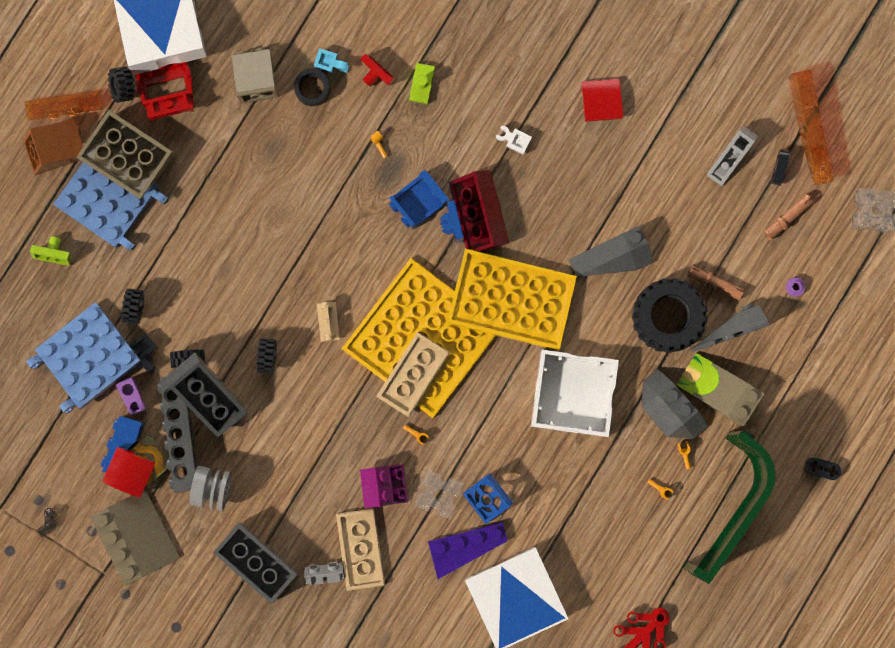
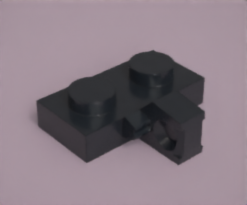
M143 333L129 346L142 361L137 367L139 369L144 367L151 374L156 368L150 362L153 359L150 354L158 347L146 333Z

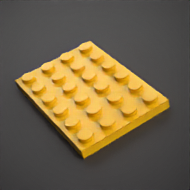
M465 249L447 323L559 351L577 276Z

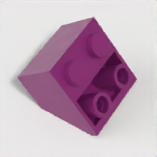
M403 464L360 469L364 508L408 502Z

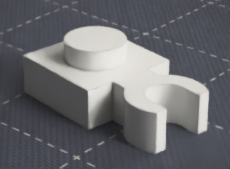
M501 126L500 129L505 131L506 134L505 136L496 135V139L508 141L506 147L523 155L532 137L517 129H514L513 133H511L506 126Z

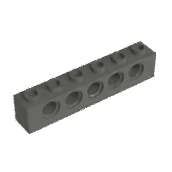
M160 377L158 392L162 394L163 400L160 402V410L165 416V420L162 421L163 431L167 432L165 449L169 451L170 459H167V467L172 473V478H169L170 489H174V493L190 492L197 468L190 408L179 397L174 401L169 400V394L173 390L168 386L165 377ZM174 410H179L180 417L177 420H172L171 418ZM177 429L182 430V437L179 439H175L173 436L174 431ZM179 448L185 450V455L182 458L176 457V451ZM181 467L187 469V475L183 478L178 475Z

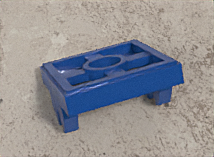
M454 200L448 201V213H445L440 218V225H443L442 233L454 234L456 244L464 241V235Z
M491 473L484 476L462 493L485 524L514 504ZM481 486H490L494 491L491 493L485 492ZM476 491H477L478 494L480 495V496H479V502L477 501V498H476ZM483 495L490 497L491 504L483 501ZM497 495L501 500L499 508L494 504V498ZM482 506L489 507L492 511H488Z

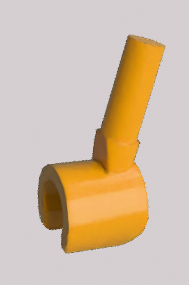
M376 131L371 136V141L378 147L381 155L385 158L387 154L380 143L384 138Z
M408 425L404 426V429L410 432L413 436H415L417 442L422 445H424V443L420 442V436L425 435L427 438H429L428 435L423 432L419 433L411 427H409Z
M686 441L687 447L681 448L680 443H678V449L680 454L683 455L686 469H690L689 443Z
M651 479L647 482L656 488L664 499L669 500V498L665 497V491L669 490L674 494L672 489L668 487L663 488Z

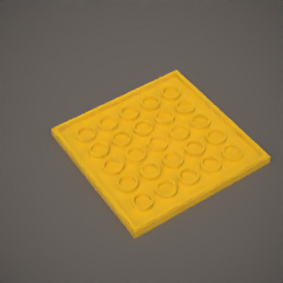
M410 258L342 347V350L384 382L388 379L417 332L449 351V355L416 405L430 417L434 418L496 335L448 324L447 320L455 291Z

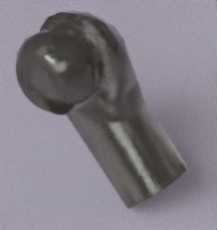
M52 508L45 509L44 524L37 529L41 537L45 536L57 525V514Z

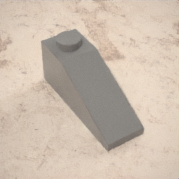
M742 125L709 170L707 176L722 186L758 136Z

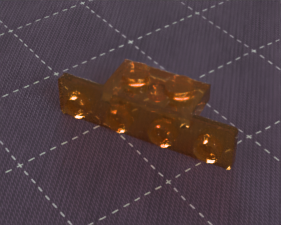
M100 91L25 101L26 117L28 120L41 118L56 119L62 115L76 116L78 113L103 109Z

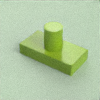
M416 63L409 101L428 105L435 66Z
M50 237L47 248L31 245L30 254L33 259L70 266L72 261L69 252L59 250L61 239L57 237Z

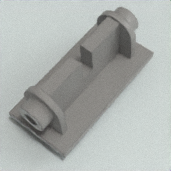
M330 562L327 565L313 564L305 567L304 578L306 584H310V586L324 584L323 577H327L328 583L341 582V580L345 579L343 563Z

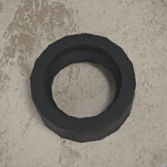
M306 69L299 73L294 82L295 94L304 105L311 107L319 106L329 97L331 91L330 82L327 76L320 70ZM308 77H317L323 83V92L317 98H307L301 91L302 82Z

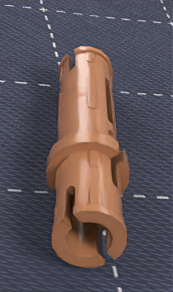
M804 194L800 200L781 217H777L775 222L763 231L764 235L767 234L766 237L769 240H773L782 230H786L796 217L813 204V200H809L810 196Z
M692 265L687 277L697 280L705 287H712L737 300H740L744 293V289L712 275L709 271H702Z

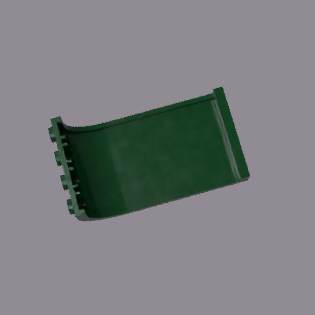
M746 430L729 432L725 439L741 449L750 459L754 470L752 487L699 565L695 566L686 562L683 566V569L707 584H710L769 499L775 485V468L769 453L754 440L755 436Z

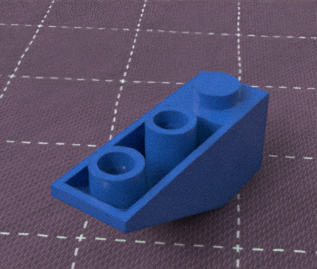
M119 416V419L115 420L113 424L115 432L113 438L110 437L108 440L107 448L109 450L107 456H104L101 462L102 472L107 471L117 446L131 450L139 442L145 423L124 416Z

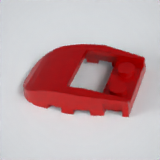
M187 62L169 64L160 69L136 74V87L151 122L154 119L194 111L193 83ZM184 78L186 91L150 99L147 86Z

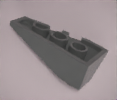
M640 226L569 259L570 265L577 277L637 271L654 263L648 242Z
M752 303L743 306V311L735 314L690 349L691 353L768 327L770 323L759 305L754 307Z

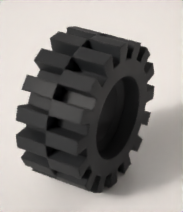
M128 67L111 68L108 73V87H110L112 99L116 103L132 101L135 94V85H133L134 78H132L130 69Z
M127 288L125 291L121 310L122 322L140 323L144 309L143 290Z
M260 338L257 352V373H274L277 341L275 339Z
M205 350L170 352L171 368H177L193 353H196L206 364Z

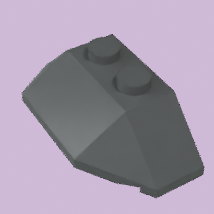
M656 369L643 380L642 409L667 437L694 439L708 427L698 410L659 369Z

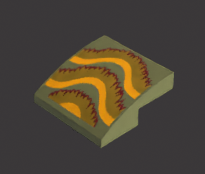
M149 434L130 450L138 456L155 462L144 488L145 490L168 469L167 459H170V457Z

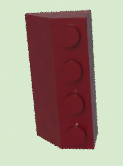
M491 170L474 171L450 181L449 185L457 207L466 249L483 252L509 244Z

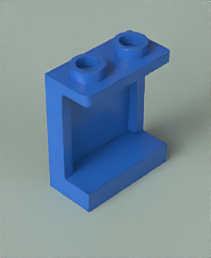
M423 170L411 183L394 196L389 197L391 201L389 206L395 213L399 211L402 215L401 221L407 228L410 226L412 229H415L447 204L449 199L429 173Z

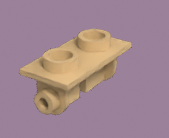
M336 302L317 304L321 342L340 340Z

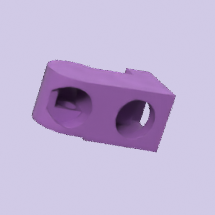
M134 376L116 384L132 416L147 409Z

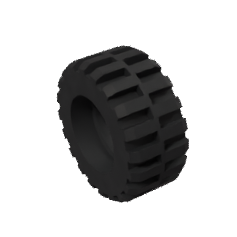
M675 278L661 279L650 284L638 295L633 305V328L637 331L639 339L643 340L649 348L652 347L658 352H678L690 347L703 334L708 319L706 317V312H708L707 306L704 305L703 296H700L698 290L695 287H691L688 282H682ZM674 298L679 300L686 308L687 322L679 332L673 334L663 333L653 324L652 309L659 300Z

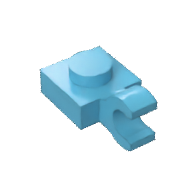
M319 48L314 68L333 73L335 68L347 73L349 65L347 62L337 60L338 54Z

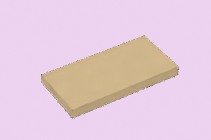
M417 332L376 397L409 417L450 352Z
M375 508L336 514L346 590L385 586Z

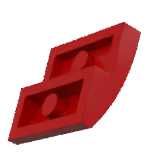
M619 79L581 82L585 122L623 119Z
M117 446L102 482L140 498L155 462Z

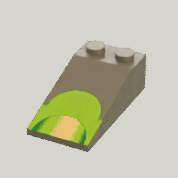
M697 353L676 383L677 387L740 427H744L764 396V393Z

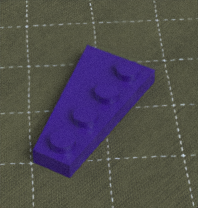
M503 522L428 541L437 579L507 542Z

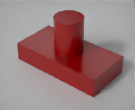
M369 54L362 56L360 60L371 69L362 79L368 86L371 87L378 78H381L387 85H392L396 81Z

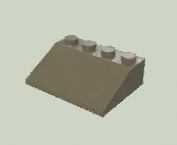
M108 110L76 158L141 200L165 172L175 154Z
M146 489L143 490L140 498L130 496L90 516L124 586L180 558Z

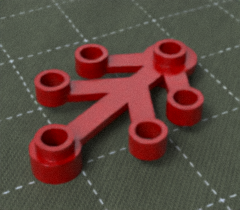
M656 608L651 613L630 611L627 614V620L630 623H636L638 620L650 622L645 627H623L622 625H615L613 627V633L617 637L636 635L623 648H635L641 641L642 648H650V632L655 628L656 641L654 642V648H657L658 642H662V648H666L664 626L668 624L670 616L664 608ZM630 614L636 615L634 621L629 619ZM662 614L663 620L658 621L657 615ZM621 627L622 633L616 634V628Z

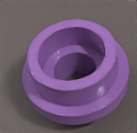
M791 278L786 283V291L790 296L798 297L804 293L805 283L800 278ZM793 284L799 285L797 291L793 289Z

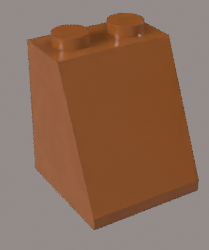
M74 119L29 129L23 142L34 175L80 161L76 157L85 143L81 141L80 127L75 123Z

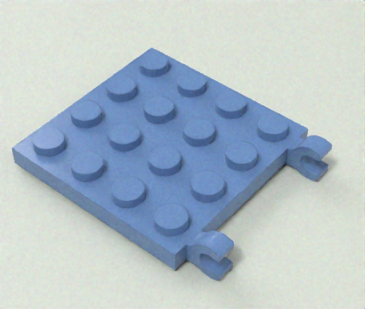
M83 162L53 205L115 248L121 244L131 251L135 245L124 238L152 197L162 204L168 198L157 191L160 185L155 182L140 200Z
M96 302L36 348L35 351L38 355L26 361L30 368L34 370L43 362L47 365L71 397V399L59 406L67 414L76 406L82 410L142 362Z

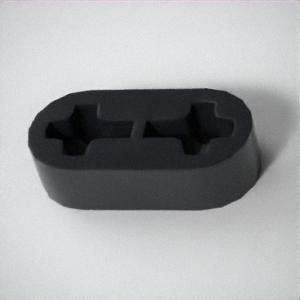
M779 150L771 184L781 186L790 151Z
M816 457L808 458L804 463L805 471L811 475L828 480H836L841 476V467L836 463ZM816 461L815 464L821 466V469L811 471L809 463ZM833 466L837 472L836 475L832 474L830 477V473L824 471V469H831Z

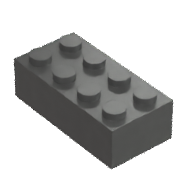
M193 353L165 377L168 386L217 437L247 414L243 403L196 353Z
M242 522L235 526L213 552L271 604L299 574L298 571Z

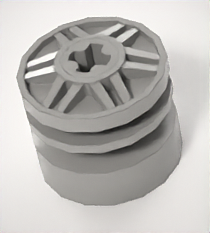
M197 466L190 491V506L203 508L206 501L209 500L211 510H214L217 502V511L223 512L231 493V472L225 471L222 478V470H217L215 476L212 477L211 468Z

